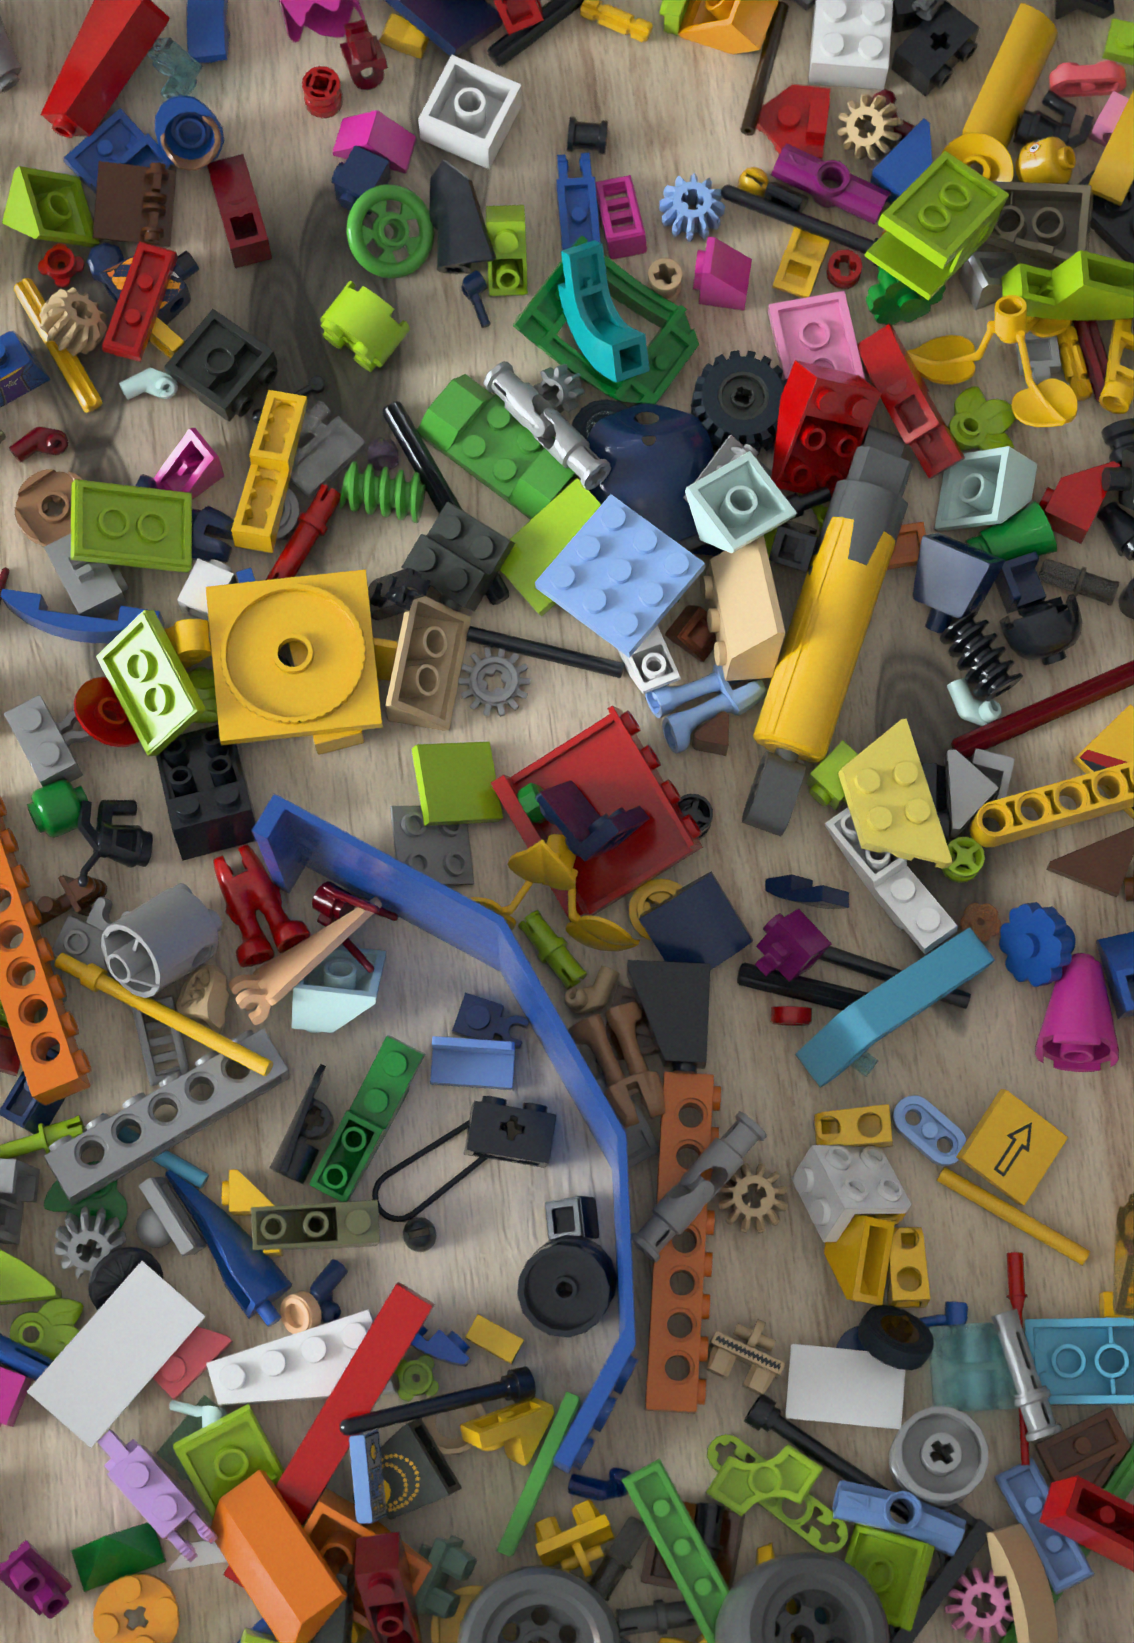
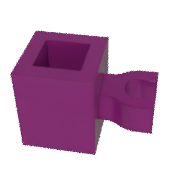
M799 908L785 917L779 913L763 928L766 935L756 947L765 956L760 958L755 965L765 976L778 969L790 982L809 970L832 943Z

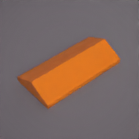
M258 1470L219 1499L210 1526L218 1537L215 1540L216 1545L279 1643H309L348 1594L265 1471Z

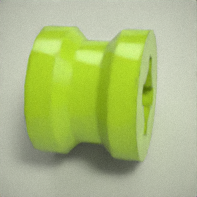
M958 837L948 845L953 862L948 868L942 869V871L951 881L962 883L972 880L978 874L984 864L985 855L982 846L974 839ZM959 865H967L969 869H967L966 867H961Z

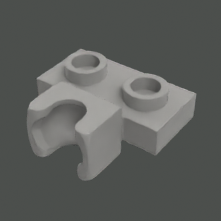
M99 897L95 901L86 922L68 915L52 948L54 954L59 955L63 952L86 965L93 963L107 970V975L115 979L108 969L101 948L102 934L106 927L112 924L109 918L112 901ZM125 911L122 914L121 918L126 914L130 913L131 911Z

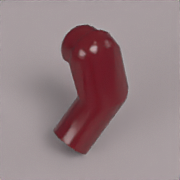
M36 427L11 445L9 449L16 459L22 463L35 452L51 455L64 453L68 447V438L60 430Z

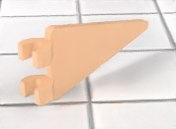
M378 897L368 901L379 908L382 906ZM357 907L257 968L253 975H238L234 977L228 984L234 995L243 988H249L239 993L235 999L240 1008H246L249 1011L258 1005L255 1011L248 1014L252 1023L258 1025L264 1022L269 1015L271 1005L278 1003L374 913Z

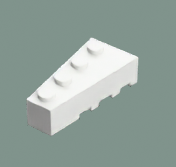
M368 1309L206 1363L218 1405L227 1407L327 1399L374 1322L372 1313ZM392 1378L381 1395L397 1394Z

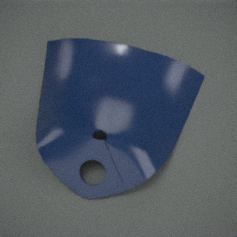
M639 404L600 419L591 429L587 441L590 443L589 448L600 459H606L610 463L611 471L603 482L596 488L589 490L602 505L608 496L612 494L674 541L697 534L689 503L683 497L686 494V487L696 481L714 457L708 432L703 427L702 422L695 415L656 404ZM650 412L658 415L659 420L653 424H640L634 420V417L640 413ZM655 436L656 440L653 445L648 446L643 443L642 437ZM710 545L694 551L692 554L717 556L725 550Z

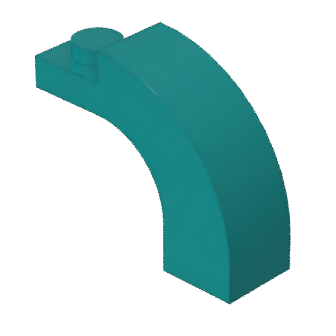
M593 240L561 251L565 282L558 284L560 300L571 333L586 359L599 373L616 383L650 371L646 335L624 322L611 299L607 282L603 244Z

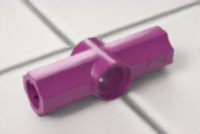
M787 143L782 148L771 173L772 177L811 194L814 201L820 206L826 208L836 206L874 225L878 221L890 195L889 191L851 174L842 162L836 160L823 161ZM833 180L839 187L828 188L822 181Z

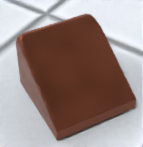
M686 606L665 633L672 642L701 662L705 661L714 649L715 642H717L715 632H709L707 612L701 606Z

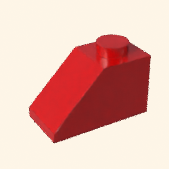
M1114 461L1061 477L1055 490L1047 487L1039 505L1044 511L1052 530L1081 544L1107 493L1101 483L1103 469L1105 467H1120L1121 464Z

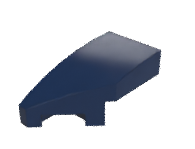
M792 874L767 878L765 880V891L779 898L823 909L849 908V892L824 885L813 887V880Z

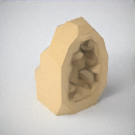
M214 964L200 966L195 969L183 984L175 1004V1011L220 1034L225 1024L229 998L227 976L224 971Z

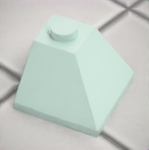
M1010 446L963 453L964 460L944 471L934 529L940 532L1003 523L1032 501L1037 463Z
M338 946L293 988L292 1029L306 1030L311 1033H333L376 1003L386 959V951L358 948L374 966V971L369 973L344 946Z

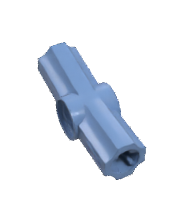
M843 1480L838 1482L833 1503L832 1518L881 1528L894 1534H901L908 1538L933 1545L935 1550L949 1556L955 1555L964 1535L967 1522L962 1518L918 1500L910 1492H894ZM893 1502H901L907 1507L909 1518L906 1524L897 1523L891 1517L890 1506Z

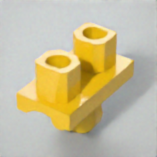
M590 1499L575 1505L571 1509L577 1526L561 1532L555 1516L547 1517L534 1524L538 1541L534 1545L543 1565L552 1567L561 1563L563 1569L569 1572L581 1567L585 1578L593 1575L589 1563L604 1557L600 1545L615 1539L606 1514L601 1515Z

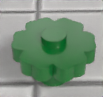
M878 266L879 273L877 279L879 283L868 289L865 301L870 313L874 315L876 322L879 324L895 325L901 320L912 322L929 313L930 305L936 304L943 299L946 286L944 284L928 301Z

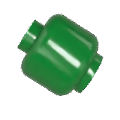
M60 779L33 791L31 795L32 802L27 804V808L38 833L46 832L49 837L55 838L77 829L81 802L83 800L88 801V798L82 786L74 788L67 779Z

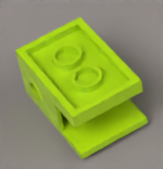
M944 151L882 213L877 225L885 229L886 232L866 251L865 257L929 301L990 237L1009 194L947 151Z

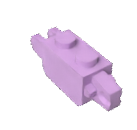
M109 1430L97 1441L111 1458L104 1465L109 1471L107 1474L162 1539H169L190 1563L198 1556L191 1543L185 1540L178 1532L184 1524L190 1521L202 1539L210 1544L218 1538L212 1528L199 1515L200 1508L145 1446L139 1445L135 1439H132L126 1445L113 1430Z

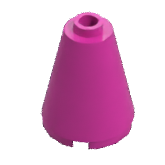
M1085 953L1072 954L1071 963L1062 967V978L1055 981L1035 1045V1056L1038 1061L1044 1064V1057L1054 1060L1053 1068L1059 1070L1095 1072L1101 1070V1063L1110 1061V1067H1112L1119 1060V1047L1102 964L1094 960L1092 955Z

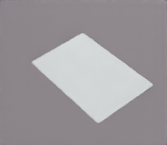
M791 1344L785 1417L789 1419L900 1429L902 1426L905 1370L882 1363L868 1351Z

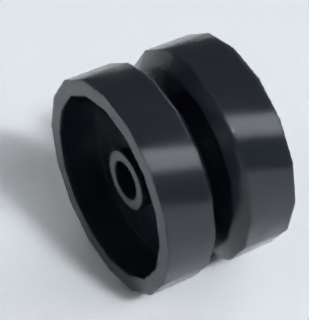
M564 1235L550 1239L529 1258L519 1276L517 1296L523 1314L534 1327L550 1336L569 1338L586 1333L601 1320L615 1296L617 1275L612 1259L599 1244L583 1236ZM564 1281L572 1285V1292L565 1290L566 1283Z

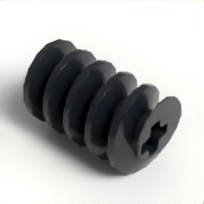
M973 612L944 630L940 636V641L943 644H952L948 651L952 658L961 657L957 662V668L960 671L970 670L965 676V681L968 684L978 683L973 691L974 695L978 698L987 696L984 701H989L1016 685L1023 675L1022 673L1014 675L1007 673L1015 662L1013 660L1000 662L999 658L1006 651L1005 646L992 649L990 645L998 635L996 633L983 635L982 632L988 626L989 621L975 622L974 618L978 612Z

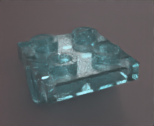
M967 1323L928 1327L934 1337L933 1351L929 1356L933 1406L952 1407L961 1412L1020 1409V1407H1015L1013 1401L1015 1400L1014 1395L1017 1392L993 1323Z

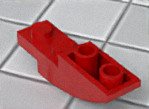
M886 325L857 344L858 350L875 388L882 392L880 398L905 444L910 445L927 477L932 479L964 460L965 457L928 394L929 389L892 325Z

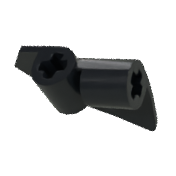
M443 160L430 178L429 214L431 223L437 230V270L446 274H465L471 272L472 263L496 260V255L485 226L472 180L448 161Z
M320 1064L270 1166L271 1170L300 1184H304L320 1151L306 1144V1140H321L332 1131L334 1125L333 1115L329 1108L314 1098L326 1068L323 1064ZM316 1110L322 1111L319 1116L324 1120L321 1127L314 1125L311 1130H307L306 1128L309 1125L305 1121L307 1114L314 1115Z

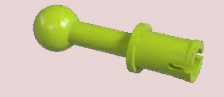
M77 1115L74 1118L44 1126L43 1123L38 1124L39 1133L1 1144L0 1159H12L44 1149L46 1154L51 1152L49 1149L50 1145L67 1135L75 1138L84 1133L85 1127L81 1116Z

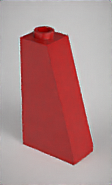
M94 0L40 115L52 124V129L57 134L63 137L91 136L168 24L170 17L151 0Z

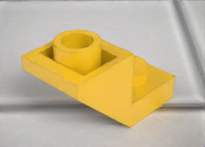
M238 1169L229 1170V1180L222 1181V1205L229 1206V1212L233 1216H251V1207L275 1206ZM263 1250V1253L269 1257L283 1256V1250Z

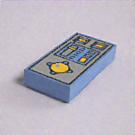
M379 1429L354 1434L349 1438L356 1520L358 1524L373 1523L387 1516Z

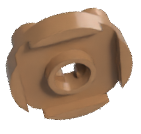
M45 469L31 475L20 486L17 493L15 517L22 532L32 542L45 547L71 534V484L75 479L83 480L75 473L67 471L68 473L56 472L55 469ZM50 501H54L56 504L64 502L63 513L59 516H47L46 513L49 511L47 504Z

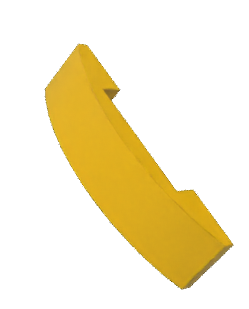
M1134 90L1088 184L1091 185L1093 194L1120 206L1134 180Z

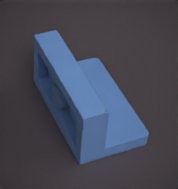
M432 1037L431 1085L513 1090L515 1042Z

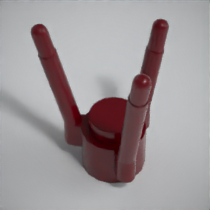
M330 881L323 883L316 890L312 899V908L320 913L317 922L325 927L353 911L355 906L392 921H397L399 918L398 914L358 898ZM347 938L342 945L367 972L372 973L374 966L356 945Z

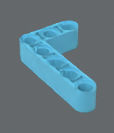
M969 927L849 1005L825 1025L795 1055L821 1088L845 1071L877 1041L971 980L991 965L995 959L972 928Z

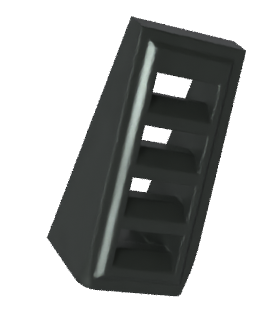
M347 1563L337 1573L336 1578L348 1595L316 1633L313 1643H352L355 1565Z

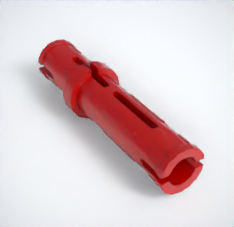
M320 485L319 491L305 513L301 512L298 516L297 521L299 524L265 580L296 576L318 537L324 536L328 530L326 524L341 499V494L333 488L328 491L329 487L327 485Z

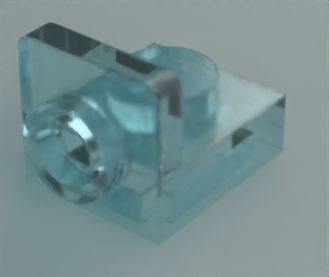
M170 37L158 38L146 55L153 60L152 64L156 70L166 76H170L160 94L166 99L179 95L187 96L197 84L196 77L203 66Z

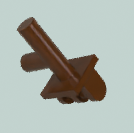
M65 875L58 877L65 894L56 899L48 896L39 899L37 906L43 923L39 924L38 927L48 923L71 908H74L77 914L88 917L92 910L90 905L94 904L99 897H105L107 894L106 883L87 876L89 878L87 886L80 887L78 885V878L74 879Z

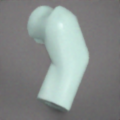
M148 368L119 383L127 401L144 392L161 399H169L178 390L177 380L167 373L154 368Z

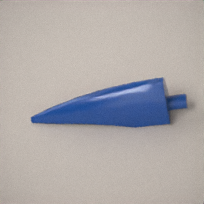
M170 1170L167 1171L165 1176L198 1226L216 1261L228 1291L248 1319L258 1313L268 1327L274 1325L282 1317L272 1303L292 1287L291 1282L274 1261L263 1253V1250H253L252 1237L224 1210Z

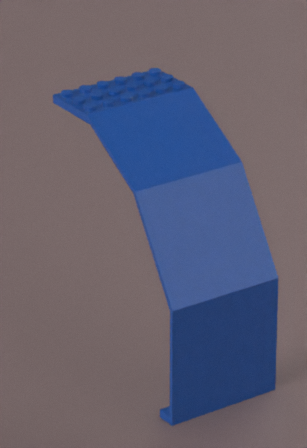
M273 794L252 832L274 884L290 894L306 866L367 900L378 897L382 903L381 907L398 914V917L500 971L612 1168L619 1338L554 1458V1467L567 1474L570 1473L572 1467L581 1470L595 1442L594 1439L589 1437L593 1429L599 1432L602 1431L617 1399L611 1396L612 1392L615 1391L621 1395L639 1360L632 1356L636 1342L626 1132L503 916L284 798Z

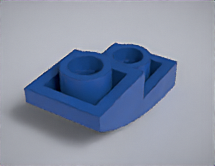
M187 0V45L190 64L228 60L230 33L226 24L228 0Z
M422 1326L411 1344L413 1348L452 1365L466 1367L471 1362V1359L465 1354L470 1347L453 1330L446 1336L439 1329L427 1341L423 1336L428 1330Z

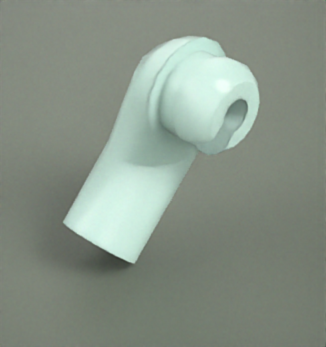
M965 678L955 680L947 685L958 715L963 720L984 726L1000 718L1002 710L999 703L995 700L981 701L974 699Z

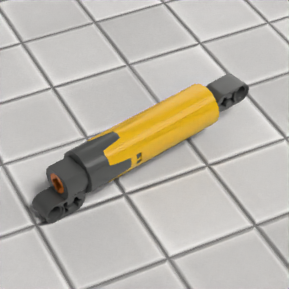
M870 425L866 430L860 447L856 448L846 480L837 481L753 734L754 740L769 751L765 752L759 763L742 815V823L780 837L788 826L805 775L806 765L797 762V760L819 763L826 757L908 507V503L902 497L913 465L910 461L901 458L905 442L902 437Z

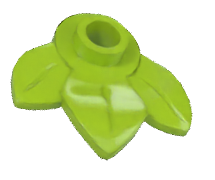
M977 386L969 387L960 393L954 402L955 415L948 424V429L961 450H971L973 448L988 450L1007 446L1014 448L1012 440L1005 433L1016 418L1012 411V405L1000 399L986 401L982 391Z
M51 1299L38 1312H25L17 1316L10 1326V1339L54 1361L79 1333L80 1330L75 1328L74 1324L79 1319L84 1306L73 1299ZM28 1326H34L39 1330V1336L33 1341H28L22 1335L24 1329Z

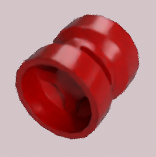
M317 66L307 71L302 80L307 110L318 118L334 116L339 112L343 101L338 74L327 66Z

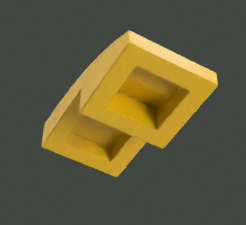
M794 227L772 288L802 298L810 297L831 241Z

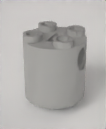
M180 883L170 889H166L107 926L102 934L101 948L111 975L122 987L133 995L147 998L156 995L214 956L218 950V932L222 929V921L214 910L207 909L198 897L193 895L187 885Z

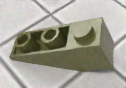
M378 1200L251 1207L253 1250L338 1249L377 1246L380 1243Z

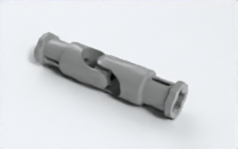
M501 362L489 371L483 382L485 388L490 393L495 392L505 402V409L523 427H526L534 438L564 468H571L581 478L582 486L586 490L596 488L607 478L611 471L610 463L606 459H600L589 448L590 443L558 411L554 410L551 404L530 383H523L514 374L513 366L509 362Z
M739 1111L736 1114V1122L723 1137L713 1140L685 1172L680 1182L672 1187L653 1208V1216L638 1233H631V1242L654 1262L660 1259V1251L674 1235L680 1236L701 1212L703 1206L719 1192L744 1163L742 1158L758 1140L764 1141L767 1137L765 1131L743 1112ZM712 1168L713 1172L710 1181L700 1176L703 1171Z

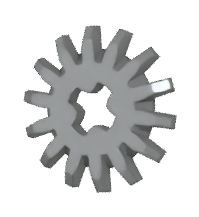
M490 647L484 648L486 658L480 659L475 652L470 655L475 663L473 668L466 664L462 665L461 669L469 674V678H459V684L469 686L470 689L462 692L461 696L463 699L473 696L476 698L470 705V708L473 710L481 705V703L485 704L483 713L485 716H489L492 706H497L499 716H504L503 704L507 703L516 710L519 706L513 698L515 696L527 698L528 693L519 690V687L530 684V678H520V674L528 668L526 664L516 668L514 663L519 655L515 652L508 660L504 658L505 650L499 649L498 656H492ZM496 672L501 673V681L506 684L503 689L496 688L494 692L488 691V683L484 681V677L486 675L493 677Z

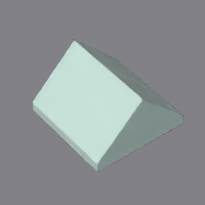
M751 451L687 486L685 490L700 540L730 553H734L794 518L797 514Z

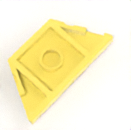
M907 718L901 719L843 766L838 773L861 849L877 853L889 852L897 858L912 861L913 858H918L936 863L935 867L948 868L953 861Z

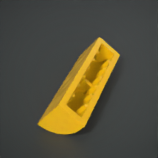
M1020 3L961 135L974 132L985 133L995 137L1008 148L1021 114L1027 106L1058 36L1054 23L1041 11L1025 3Z

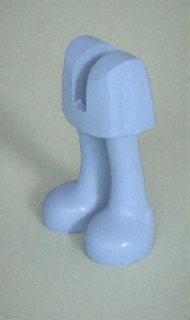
M715 663L713 665V673L680 686L666 685L645 693L652 713L655 717L661 718L688 701L717 692V697L691 709L673 713L663 719L662 729L665 739L674 753H680L689 747L691 733L703 722L714 718L721 711L739 716L757 705L768 692L761 679L755 680L732 690L731 685L742 680L725 681L722 666H717Z

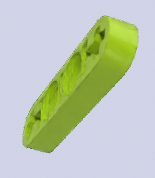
M723 1434L717 1436L710 1442L707 1448L708 1462L717 1472L722 1467L716 1461L719 1457V1453L715 1450L718 1444L724 1447L729 1443L734 1444L736 1448L733 1454L743 1462L746 1454L754 1459L752 1463L767 1461L733 1435ZM809 1493L804 1499L806 1511L801 1518L796 1520L786 1517L783 1513L782 1503L785 1498H767L757 1502L811 1546L823 1553L839 1551L846 1544L848 1539L846 1523L843 1520L832 1518L833 1511ZM815 1507L822 1512L821 1515L815 1518L825 1526L830 1525L832 1522L838 1526L835 1530V1534L839 1537L838 1542L828 1541L823 1545L819 1541L822 1534L815 1527L810 1525L808 1533L800 1528L811 1518Z

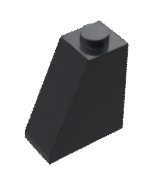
M627 960L626 976L635 998L643 1011V1018L663 1067H672V1073L697 1074V1069H705L707 1063L711 964Z

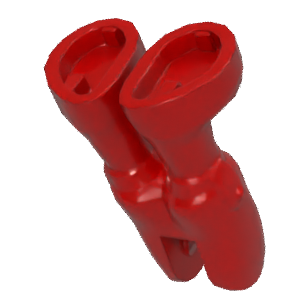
M247 844L238 848L242 857V864L247 869V871L232 876L234 873L226 863L223 855L213 860L216 878L226 903L225 913L239 927L243 943L236 950V958L240 967L262 964L275 956L270 942L257 921L256 910L261 911L264 915L279 953H284L311 935L303 921L290 920L282 908L280 888L272 882L259 857Z

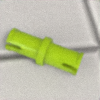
M539 910L527 915L524 918L527 921L526 923L523 920L518 924L519 929L524 932L538 950L539 954L537 957L542 963H548L562 981L566 990L578 985L581 982L579 978L582 980L586 978L588 973L583 970L566 948L568 942L564 937L558 938L541 916Z

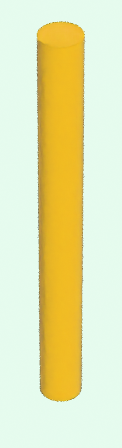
M945 1166L939 1174L937 1182L1080 1265H1083L1087 1260L1090 1251Z

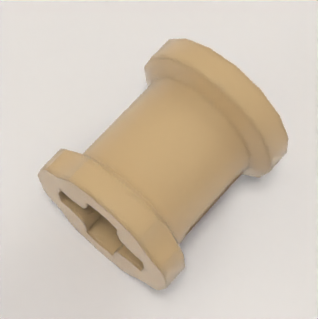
M660 258L654 261L648 270L649 282L647 287L672 303L676 302L681 293L683 273L679 263L670 258Z

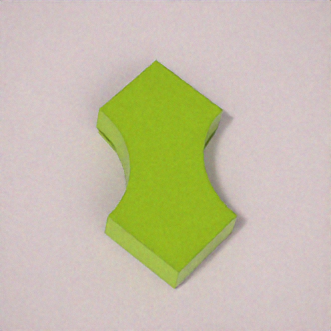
M789 1444L774 1458L759 1463H747L728 1456L705 1493L740 1517L753 1504L767 1498H785L801 1505L824 1468Z

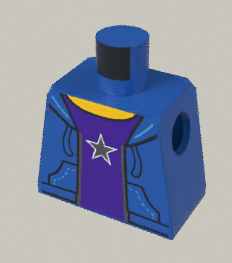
M9 331L0 336L1 408L50 381L49 376L31 346L15 331Z

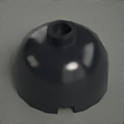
M1074 594L1068 596L1065 604L1061 596L1019 610V615L1023 618L1011 622L1008 615L999 621L1007 643L1018 656L1027 660L1042 659L1044 665L1056 663L1067 657L1065 650L1077 642L1081 635L1083 623L1080 608Z

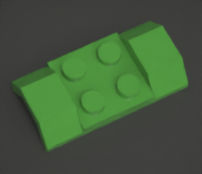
M466 374L451 380L428 407L417 429L421 438L530 520L558 496L573 478L578 476L571 468H564L534 438L532 433L505 409V402L497 394L493 395Z

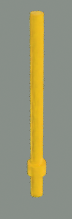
M63 952L58 955L55 967L79 979L80 985L93 992L100 990L265 1077L270 1073L273 1061L150 997L143 998L133 995L122 987L117 980L109 977L107 970L93 963L86 965Z

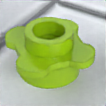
M422 1355L418 1360L409 1362L402 1359L395 1371L400 1382L398 1395L402 1400L411 1401L414 1396L423 1394L434 1396L438 1392L439 1384L434 1380L432 1371L435 1365L432 1357ZM414 1374L420 1375L418 1382L412 1380Z

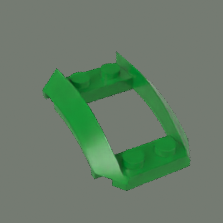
M582 235L570 248L587 243L588 240ZM604 256L610 296L649 322L660 327V330L647 346L650 371L616 383L599 373L586 357L556 335L567 321L558 290V284L565 282L561 260L523 312L517 315L513 327L560 365L567 364L568 371L573 374L580 373V379L617 401L656 404L699 346L695 330H691L685 314L687 309L655 293L628 274L609 257Z

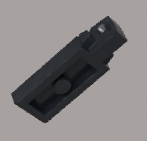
M406 568L377 578L368 587L371 619L379 621L410 611L414 599L426 596L431 581L422 579V574L412 568Z

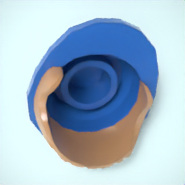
M185 95L171 97L161 104L155 115V133L158 145L163 156L173 165L188 171L206 168L209 163L219 157L224 144L223 127L216 115L195 97Z

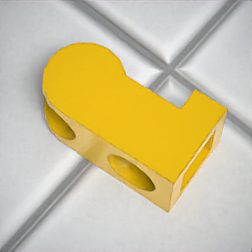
M180 620L174 623V626L164 629L185 669L211 656L210 629L207 620Z
M889 1104L814 1114L816 1145L853 1147L893 1146Z
M922 1227L894 1228L887 1271L888 1306L897 1308H926L931 1299Z

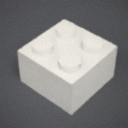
M816 0L813 13L808 84L884 90L889 67L893 0Z
M451 55L418 118L420 140L490 169L522 106L521 84Z

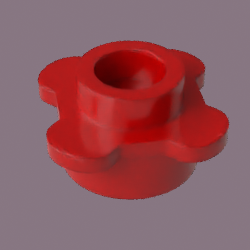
M62 243L56 244L49 249L44 259L38 263L39 272L42 275L50 276L59 288L68 287L70 279L75 273L83 271L85 267L83 258L74 256L73 252ZM64 263L65 266L64 268H58V264Z

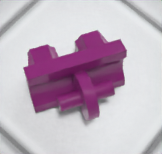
M27 1540L20 1544L18 1550L11 1552L9 1560L0 1563V1580L39 1616L43 1613L49 1619L54 1618L69 1604L65 1593L72 1588L71 1583Z

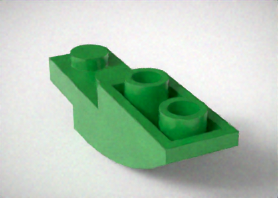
M390 1035L386 1036L350 1109L345 1112L309 1183L310 1186L340 1202H348L409 1092L408 1088L425 1056L423 1052Z

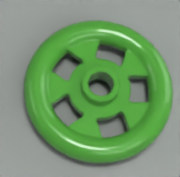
M393 184L379 185L364 192L350 210L346 227L348 244L358 263L370 273L383 278L405 277L420 268L428 258L434 242V227L431 223L427 206L411 190ZM387 200L401 203L400 214L386 212ZM368 210L377 215L371 229L362 225ZM416 219L419 236L410 238L407 220ZM386 225H390L393 228L394 234L391 239L387 238L384 234ZM372 239L383 250L377 258L366 247ZM405 245L410 256L397 262L393 251L399 250Z

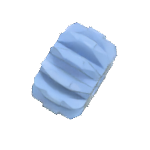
M695 173L691 175L690 182H686L682 177L678 176L675 179V187L670 185L665 187L663 194L665 198L660 200L659 210L664 213L662 215L663 225L673 226L672 234L674 238L685 232L686 239L689 242L693 240L694 233H698L703 239H706L709 235V229L717 230L721 221L719 217L724 215L725 205L720 202L722 200L721 190L711 189L712 181L710 177L699 183ZM693 205L696 207L695 210H690L688 206Z

